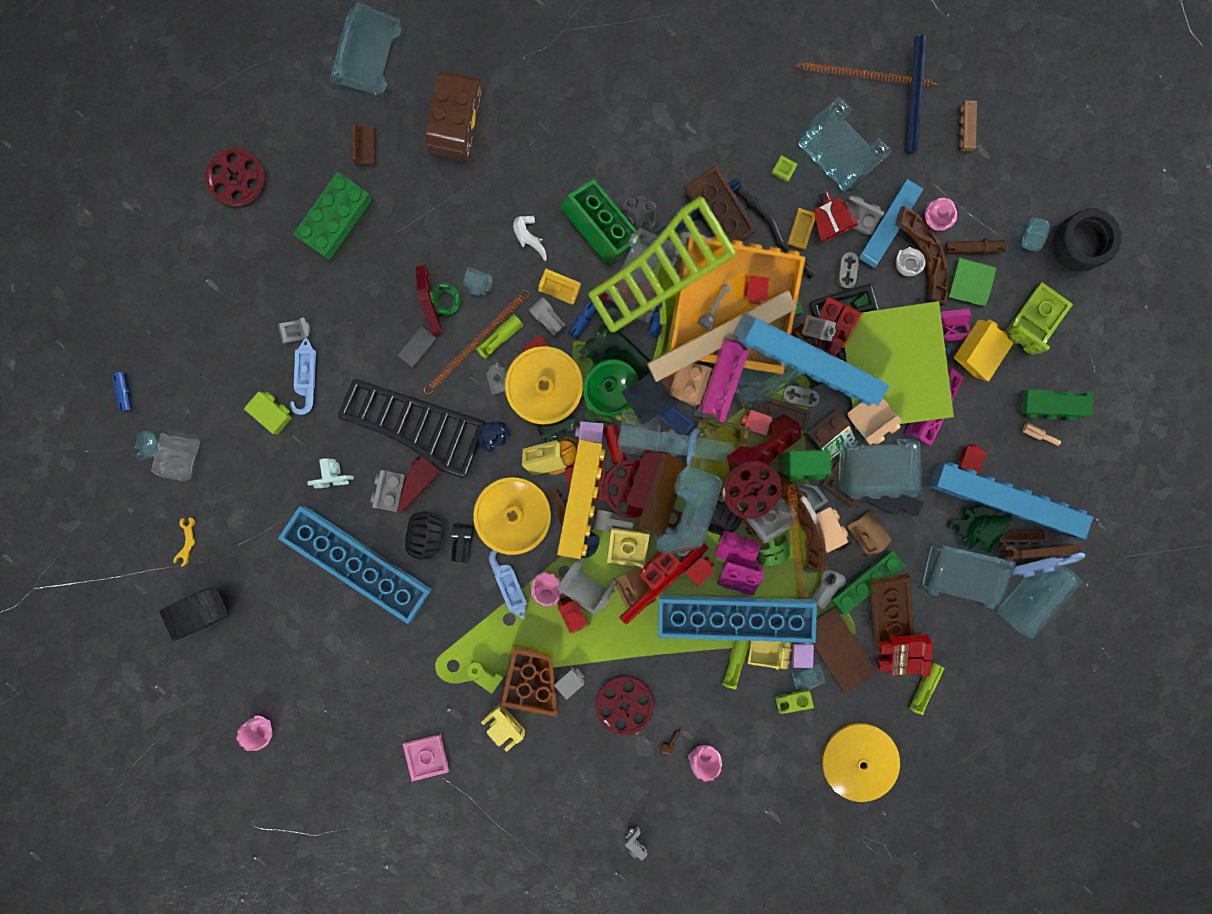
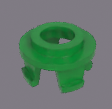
M440 283L431 292L437 314L448 316L459 309L461 296L455 287L447 283ZM449 294L453 300L451 306L442 307L439 304L440 296Z

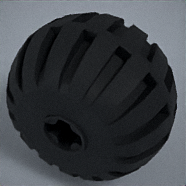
M708 493L696 505V521L701 528L710 533L723 535L724 531L734 532L742 522V518L735 515L726 505L722 493Z
M427 511L415 513L410 517L405 539V550L410 556L419 560H426L437 555L442 537L441 519Z

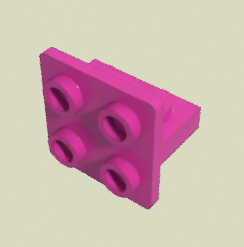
M724 560L717 585L739 591L745 595H754L764 577V573H762L763 565L753 563L751 568L737 565L733 561Z

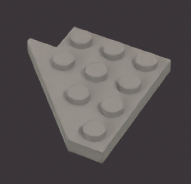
M793 482L807 498L814 512L828 503V500L817 486ZM770 486L767 488V493H773L770 490ZM751 487V493H754V487ZM781 497L777 505L766 515L755 519H747L764 544L791 528L792 525H795L791 524V522H798V520H790L792 519L791 515H796L790 514V512L795 511H790L789 509L792 507H789ZM746 502L738 504L739 510H743L746 507ZM758 502L756 505V509H762L765 505V502Z

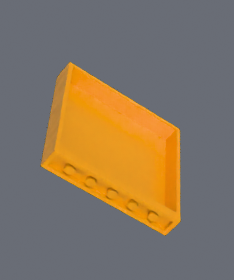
M693 236L686 237L685 248L697 268L700 269L708 264V261ZM712 237V240L704 239L715 259L726 252L717 237ZM731 240V245L736 252L733 258L677 292L666 353L710 331L699 325L697 321L701 315L711 311L723 291V285H729L730 290L725 293L712 315L714 317V325L711 330L758 306L757 304H748L749 300L743 299L745 275L770 277L767 300L785 291H789L796 306L805 257L799 256L800 252L788 250L786 254L781 253L780 248L769 247V250L761 249L762 245L750 244V247L742 246L743 242ZM683 260L680 271L681 280L691 274ZM795 310L768 324L791 335ZM746 346L749 352L743 368L784 373V364L772 357L769 358L761 354L756 349L753 350ZM720 349L698 361L716 363Z

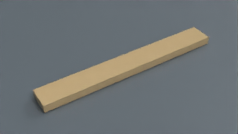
M785 291L746 311V313L766 323H770L797 308L789 291ZM743 313L648 362L647 365L655 381L657 382L720 349L724 338L737 340L739 337L733 333Z

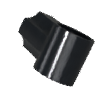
M453 524L451 561L468 563L469 547L473 537L472 525Z

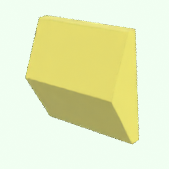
M611 528L607 563L643 567L646 563L650 532Z

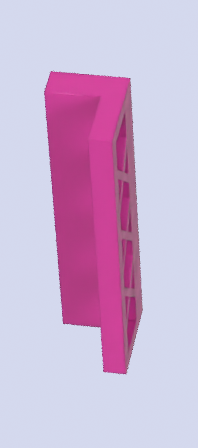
M969 309L941 312L943 331L947 332L946 335H943L944 341L964 340L971 332L969 326L971 313ZM964 327L965 333H958L954 330Z
M723 339L700 408L702 413L714 414L719 422H725L749 352L743 343L736 340Z
M948 367L953 402L964 377L953 368ZM955 377L956 379H955L953 385H951V382H952L953 378ZM944 419L909 423L905 434L932 446ZM930 429V433H929V435H928V438H926L925 436H926L928 430Z

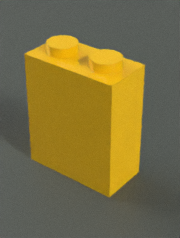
M978 319L954 356V359L975 378L989 382L1013 345V342L1008 338L1009 335L1006 332L997 328L998 325L994 321Z

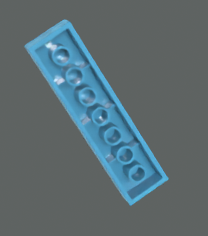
M746 312L743 313L733 333L739 337L737 341L743 343V345L753 350L756 349L761 354L769 358L772 357L786 366L789 365L794 370L807 374L835 390H840L847 396L856 398L868 406L871 403L879 406L890 386L875 376Z
M942 462L941 464L934 465L928 487L984 507H989L1003 514L1009 513L1014 518L1070 538L1086 539L1093 517L1087 515L1085 510L1068 508V504L1050 501L1051 498L1043 495H1031L1032 491L1023 488L1013 489L1014 485L1010 483L995 482V478L987 475L977 476L976 471L967 468L965 470L958 469L959 465L951 462Z
M306 506L298 507L278 538L407 624L412 622L433 590Z
M659 595L658 638L816 643L817 603L814 599Z

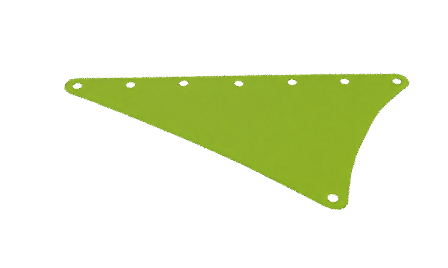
M793 372L785 374L760 395L808 411V407L786 402L783 399L782 393L793 382L806 389H810L811 386L805 376ZM787 392V395H789V399L791 400L793 397H799L798 394L792 395L789 392ZM810 395L802 396L803 399L808 400L809 404ZM754 400L712 432L710 442L707 441L706 437L697 444L704 449L706 455L700 492H697L690 502L686 503L682 490L679 489L674 509L696 520L695 508L698 501L708 493L723 491L724 482L731 472L726 456L739 446H758L770 438V426L766 436L743 429L744 436L741 439L732 437L733 428H743L744 424H741L744 413H748L751 410ZM801 430L802 438L784 452L806 451V437L804 436L806 430ZM685 455L682 456L679 460L684 462ZM779 455L772 460L771 467L778 472ZM763 469V471L765 472V474H766V476H767L768 470H764V469ZM808 479L790 480L809 485ZM732 487L729 494L732 495V492L737 490L738 487ZM625 503L619 510L621 512L626 511L628 505ZM675 513L671 514L669 520L671 524L677 521ZM641 516L634 518L632 530L648 532L638 527ZM681 521L679 524L686 526L687 531L693 529L691 522L684 523ZM741 522L738 529L734 531V533H737L742 538H750L761 544L760 548L770 547L769 542L764 544L758 534L754 536L748 535L746 523L743 524ZM800 524L799 527L792 526L773 538L775 545H778L783 541L782 536H786L790 557L783 563L774 566H763L762 573H764V577L755 594L745 595L739 591L717 585L724 560L717 557L715 553L722 535L710 533L700 526L694 535H685L667 526L670 530L688 539L691 543V550L699 542H704L708 546V550L702 557L705 558L707 556L713 562L714 566L712 568L715 571L699 586L683 572L660 595L798 599L797 592L800 590L806 592V599H810L822 582L823 573L830 570L827 560L825 569L821 573L805 564V531H802ZM594 528L590 532V536L585 537L584 544L588 545L586 556H582L585 561L579 570L607 589L613 579L628 573L637 566L607 563L611 532ZM650 533L646 563L662 547L668 549L678 561L684 557L654 540L655 534ZM800 533V537H797V539L792 537L793 535L799 536ZM681 541L677 544V549L685 552L688 549V545L686 542ZM801 543V550L793 551L795 549L793 546L795 544L800 546ZM801 553H802V557H803V558H802V560H800V559H796L794 556H795V555H800V556H801ZM561 556L543 572L553 573L561 581L563 578L558 573L560 567L568 566L570 568L576 558ZM803 563L804 572L796 574L795 565H802ZM804 576L805 585L801 588L797 587L796 579L803 578ZM533 579L522 588L528 603L524 619H521L512 611L509 612L505 602L443 652L436 660L435 670L438 676L448 683L468 682L473 680L466 673L467 667L474 661H480L494 675L498 671L506 675L513 644L533 648L552 656L553 668L649 655L733 648L735 640L658 638L659 596L656 597L655 602L643 609L631 622L624 624L619 617L627 610V607L616 585L613 587L616 591L603 611L599 609L594 615L581 606L590 626L571 634L559 612L557 604L546 607L536 603L532 598L530 589L534 581ZM563 594L560 599L566 597L567 595ZM830 601L825 609L817 605V617L835 607ZM839 612L854 636L856 633L855 624L850 614L844 615ZM507 613H512L516 618L515 623L511 626L506 625L503 621V617ZM450 660H456L460 665L458 671L450 672L447 668V663Z

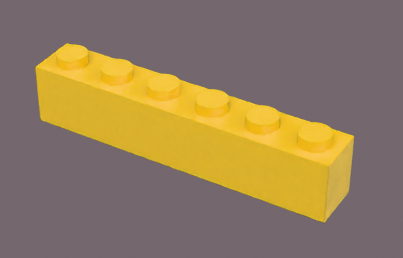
M579 440L557 555L582 559V556H586L588 545L584 544L585 537L590 536L591 525H588L589 517L593 518L595 506H592L593 498L596 499L598 494V487H595L596 479L600 480L602 468H599L600 460L604 461L605 449H602L603 445L600 443Z

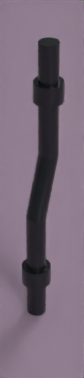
M741 186L737 193L747 202L746 205L750 209L753 208L768 223L778 247L786 254L788 250L794 251L784 242L775 219L758 203V199L754 196L752 197ZM805 260L803 271L812 278L816 272Z

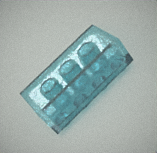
M1044 556L1041 560L1049 559L1052 557ZM1064 565L1055 567L1053 572L1043 573L1042 570L1035 572V576L1025 578L996 612L1024 637L1033 639L1083 583L1076 574Z

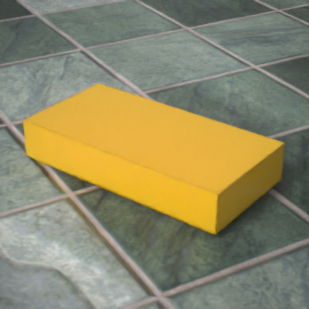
M798 208L787 241L788 246L805 251L815 221L814 212Z

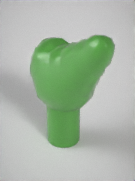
M584 400L588 409L584 414L586 421L614 423L610 416L594 412Z

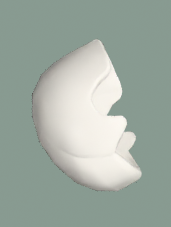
M911 247L900 250L895 261L897 270L902 275L910 277L921 273L926 263L924 255L918 249Z

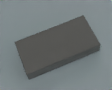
M421 326L397 356L413 368L437 338Z

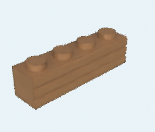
M965 100L960 105L962 116L960 117L961 128L959 134L961 135L959 147H961V151H974L976 149L977 101Z

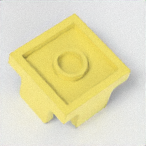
M500 703L481 721L484 725L492 717L495 718L490 724L491 727L487 730V734L498 746L502 745L508 738H513L505 745L504 750L506 752L516 743L518 744L524 738L526 732L506 707L501 706Z

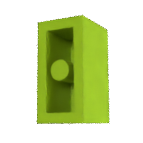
M259 391L246 405L244 410L272 434L278 435L293 418L288 414L290 410L282 404L279 406L275 403L274 400L276 398L269 392L263 393Z

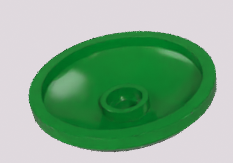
M618 359L603 360L595 364L584 378L582 390L584 400L594 412L600 415L614 416L621 414L630 408L622 391L638 382V376L635 370L624 361ZM610 381V385L606 387L605 383Z

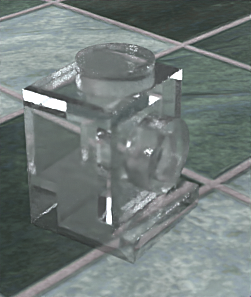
M500 364L489 367L490 371H487L486 375L491 393L495 395L505 392V379L507 375L505 367H500ZM496 375L501 376V380L499 382H496L494 380V377Z

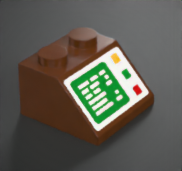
M838 408L829 412L804 433V436L817 451L831 450V460L857 440L850 423Z

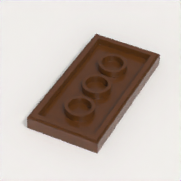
M717 165L683 186L692 201L698 197L704 199L730 244L731 240L742 241L756 231ZM698 207L697 210L699 211L703 220L712 232L713 236L717 237L714 231L712 230L711 226L709 225L708 221L704 217L703 213L701 212L700 208Z
M662 452L638 524L639 528L664 537L688 464L668 453Z
M903 574L870 580L875 647L878 650L879 642L888 641L889 636L914 635L910 576Z
M835 607L816 618V643H813L844 693L877 673Z

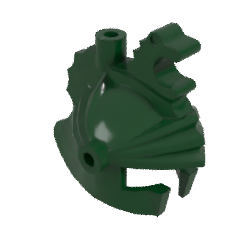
M980 506L979 508H974V510L969 507L965 514L970 518L968 520L952 519L949 528L954 529L955 525H959L960 530L958 534H963V539L961 540L965 546H968L969 550L974 548L980 541H983L984 543L979 550L990 554L997 541L1008 530L1012 515L1008 513L998 516L995 514V510L989 507Z

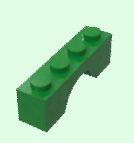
M887 550L873 561L872 565L860 577L845 585L841 590H838L830 601L841 614L846 615L870 596V580L892 577L904 568L905 565L893 551Z

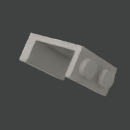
M576 559L557 586V589L595 615L599 609L603 611L609 603L610 598L616 591L613 589L616 581L613 580L608 588L605 589L579 570L585 559Z

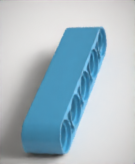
M909 179L904 181L858 259L873 268L877 266L900 227L895 225L900 207L905 206L912 209L923 191L922 187Z

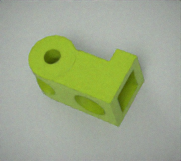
M480 661L472 662L466 669L468 677L491 694L505 676L499 671L494 675Z
M809 687L775 697L780 714L814 708Z

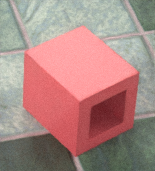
M749 410L742 417L741 424H744L742 429L766 436L772 417Z

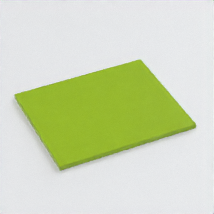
M939 301L863 312L862 318L859 320L845 346L846 361L890 385L883 398L902 420L899 424L954 417ZM851 398L853 408L861 403L858 399Z

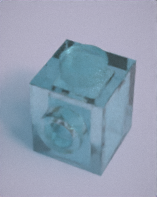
M468 267L462 283L463 288L468 289L470 294L480 297V294L486 295L487 291L490 292L493 285L490 274Z

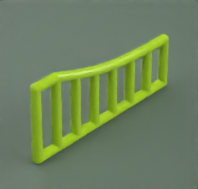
M698 197L680 209L669 225L639 257L610 279L591 290L589 297L611 332H615L733 258L736 252L704 199ZM698 207L726 251L716 259L689 215L690 212ZM681 220L684 221L708 261V264L700 269L697 268L674 230ZM668 237H670L691 272L683 280L680 279L661 248L662 243ZM654 252L674 283L673 286L665 291L646 261ZM639 266L657 294L656 297L648 302L630 274ZM623 278L640 304V307L630 312L615 287V284ZM606 290L610 292L624 316L615 323L598 295Z

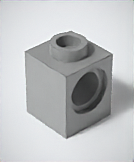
M571 666L554 681V686L567 700L584 685V675L578 668L574 669Z

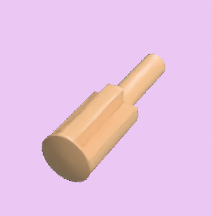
M1026 422L1023 426L1022 432L1038 440L1044 439L1057 446L1061 444L1060 440L1045 434V430L1029 422Z

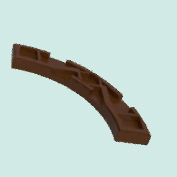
M902 206L900 207L895 225L903 229L914 239L925 257L929 277L926 300L930 302L939 301L940 306H946L949 281H947L946 269H948L943 248L934 231L922 221L923 219L911 209Z
M776 471L782 482L781 498L787 505H796L797 503L799 524L806 535L805 564L821 573L824 571L826 564V546L817 515L807 498L796 485L783 474ZM770 485V490L774 492L776 486ZM796 498L797 502L794 504H789V502L791 501H789L788 499Z

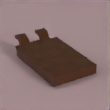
M1067 543L1015 548L1008 545L997 546V549L1005 550V554L998 556V559L1009 561L1017 558L1081 553L1080 545Z

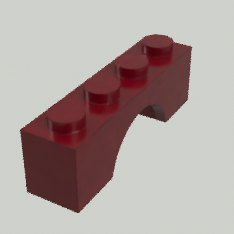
M782 414L769 424L771 436L766 442L754 447L739 446L726 456L729 470L732 471L738 465L748 461H762L769 464L779 454L802 438L800 424L787 415ZM749 470L742 471L740 478H747Z

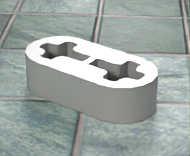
M848 252L840 259L837 281L839 287L845 290L852 288L856 283L859 259L855 253ZM851 257V261H854V263L847 269L848 263L845 260ZM849 273L848 279L852 282L845 285V281H842V279Z
M788 386L782 393L783 399L786 402L811 408L819 402V395L816 391L798 386ZM793 389L794 393L798 394L799 397H793L791 400L787 392ZM812 394V398H815V401L808 404V400L803 399L802 396Z

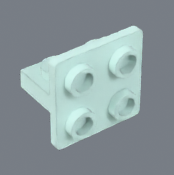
M327 458L319 460L322 479L307 481L308 485H314V489L330 487V483H333V486L349 484V480H354V477L349 475L338 476L340 474L339 463H336V459Z

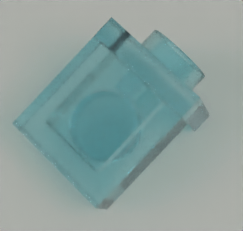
M814 664L813 668L792 672L793 683L797 690H810L826 682L820 664Z

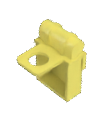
M750 641L747 663L776 669H788L792 642Z

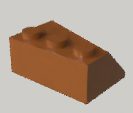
M513 644L500 696V705L558 717L552 656L533 648Z

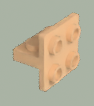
M691 363L676 371L669 394L690 405H700L712 368Z

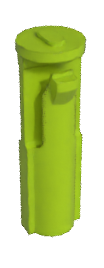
M513 314L487 340L476 347V350L486 360L497 347L523 326V323Z
M734 641L727 672L722 682L723 686L737 689L738 679L750 641Z
M931 662L930 677L922 678L909 709L917 714L924 715L925 708L938 684L944 667Z

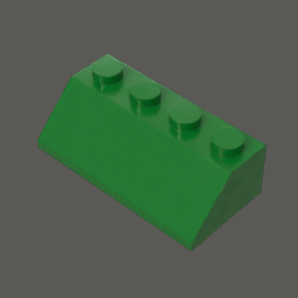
M594 179L569 194L560 206L561 210L608 266L642 239V236Z

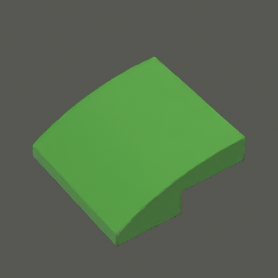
M958 258L952 275L954 278L948 292V297L986 306L993 285L996 267Z

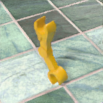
M189 517L190 524L188 526L185 525V519L180 520V526L184 529L186 540L183 549L175 556L173 561L174 564L178 563L179 558L182 557L184 561L181 567L188 564L190 550L195 545L192 532L195 521L192 517Z

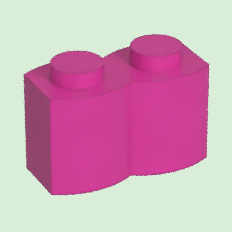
M724 531L715 555L725 561H733L739 566L751 568L761 544L750 538H742L737 533Z

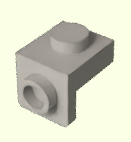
M304 318L278 324L282 344L304 340L310 334L309 324L305 322Z
M636 826L634 830L631 828L624 837L626 839L624 841L630 855L635 859L638 857L643 861L647 856V849L636 840L641 833L640 828Z

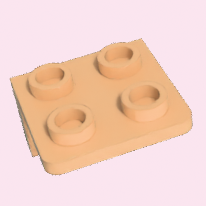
M884 398L879 406L872 403L868 406L861 402L847 414L869 445L874 443L875 446L885 439L883 435L890 431L892 434L901 427L899 423L902 422Z

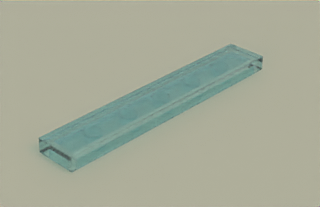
M622 425L618 445L724 462H727L726 456L732 453L735 448V443Z

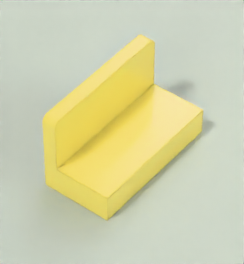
M555 440L524 448L522 451V466L533 476L566 468L565 462L560 458V443Z

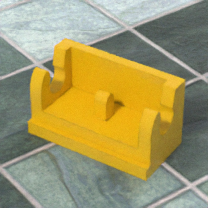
M545 269L538 291L574 305L581 288V283Z

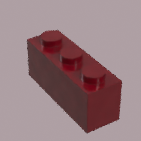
M645 449L644 454L640 457L639 469L633 477L632 488L627 494L626 504L630 507L643 511L661 453Z

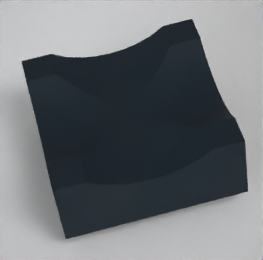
M652 373L622 391L623 396L642 425L676 404L662 381L656 382Z

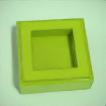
M781 155L771 174L788 182L798 164Z

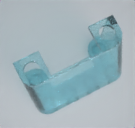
M838 96L809 122L799 135L798 142L800 147L819 164L842 190L850 192L892 150L880 138L869 146L844 120L852 109ZM837 105H840L843 108L844 113H841L837 109ZM877 146L883 149L884 154L878 152Z
M916 439L897 440L898 445L864 446L860 441L840 442L839 487L851 499H861L862 496H869L875 499L881 498V496L899 498L900 495L919 497V494L923 493L920 442Z

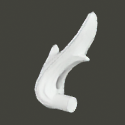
M519 216L515 218L513 229L522 247L525 246V243L529 244L546 261L547 254L541 244L543 239L534 237L526 228V224L535 223L534 216Z

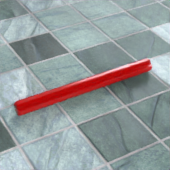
M699 542L679 561L681 564L669 576L665 574L667 578L655 590L650 588L619 617L624 624L631 622L708 550V546L704 542Z

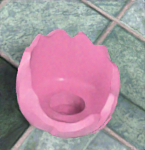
M938 198L927 203L925 220L928 226L936 231H944L955 224L957 210L952 200Z
M543 572L538 574L530 589L531 596L535 602L546 607L557 604L564 594L557 589L561 582L560 579L553 573Z
M257 715L248 719L238 729L236 740L239 742V746L244 747L246 751H257L264 748L270 742L273 735L270 720Z
M706 745L698 746L689 754L690 767L698 779L704 782L713 781L715 777L720 775L722 759L718 751L713 747Z

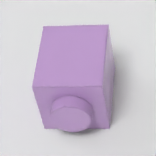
M580 421V426L576 425L575 437H579V440L602 443L603 423Z
M792 642L790 662L794 668H813V643Z

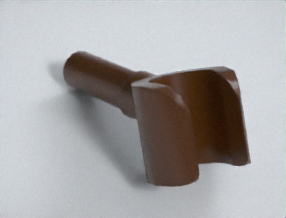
M676 730L669 745L662 744L661 754L667 756L672 754L674 743L680 735L679 731Z

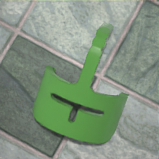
M785 535L782 536L783 541L780 544L775 545L774 539L769 541V548L759 549L756 559L760 565L774 566L785 562L790 557V550Z

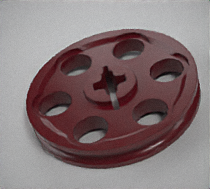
M228 148L218 152L210 160L206 168L205 180L210 193L223 204L237 207L247 205L259 196L264 186L265 175L261 163L250 152L240 148ZM231 154L237 155L235 163L228 162V157ZM254 161V169L251 171L246 170V163ZM217 165L222 166V172L219 175H214L213 168ZM229 169L238 175L237 178L241 185L237 181L232 180L233 176ZM250 180L257 181L255 189L248 188ZM218 184H223L225 186V189L221 194H218L215 191V188ZM236 191L242 192V198L239 201L233 200V194Z
M627 460L615 464L606 473L602 484V494L605 503L614 513L623 517L636 518L640 517L643 512L629 505L624 512L618 509L620 501L627 502V494L629 492L627 487H630V483L633 485L634 470L637 466H640L637 460ZM619 467L625 470V476L622 479L616 476V470ZM610 485L617 487V493L614 496L609 495L607 492V488Z
M748 461L738 465L729 473L723 486V497L726 505L735 515L745 519H755L769 513L777 505L782 493L780 476L770 465L762 461ZM767 469V476L759 478L760 471ZM744 470H749L748 477L745 479H741V472ZM770 485L776 486L773 493H767V488ZM732 487H738V492L735 495L729 494ZM751 487H754V493H751ZM760 501H764V507L760 510H757V503ZM746 502V507L743 510H737L739 503Z
M615 677L606 682L597 695V716L601 724L612 733L618 735L635 734L649 723L653 714L654 704L649 689L643 682L634 677ZM627 681L632 682L634 685L633 690L630 692H626L623 689V684ZM607 688H613L616 691L613 698L605 696ZM620 695H622L623 700L626 703H630V705H628L627 710L629 716H627L626 710H624V708L619 707L622 705V699ZM639 695H647L648 702L643 705L638 703L637 698ZM602 708H611L612 714L609 717H604L601 714ZM635 714H643L645 717L644 721L636 723L634 721ZM619 719H623L627 723L626 727L622 730L615 726Z

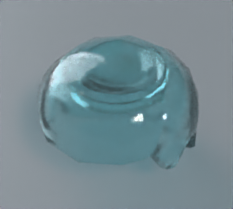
M142 430L137 433L134 448L139 450V453L135 455L138 461L150 459L158 451V441L152 432Z

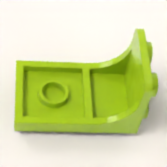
M1041 282L1005 332L1009 335L1008 338L1012 342L1024 346L1023 349L1029 354L1036 355L1046 352L1050 348L1046 344L1048 339L1073 304Z

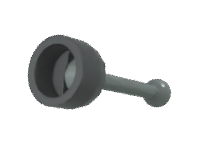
M727 284L723 285V291L711 311L701 315L697 321L699 325L708 330H711L714 325L713 313L725 293L730 290V286Z

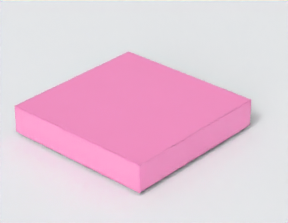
M441 733L403 743L411 781L450 771Z

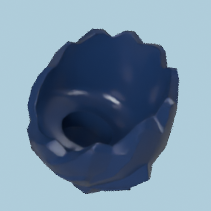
M488 422L480 430L478 442L484 451L491 453L494 447L505 444V439L510 437L508 434L510 431L503 422Z

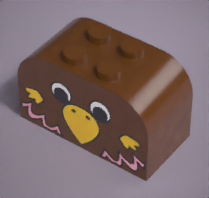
M445 71L439 72L426 130V146L430 154L468 162L483 89L480 78Z

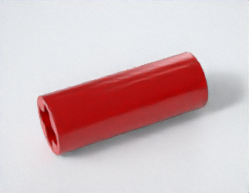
M617 424L603 427L613 465L627 461Z

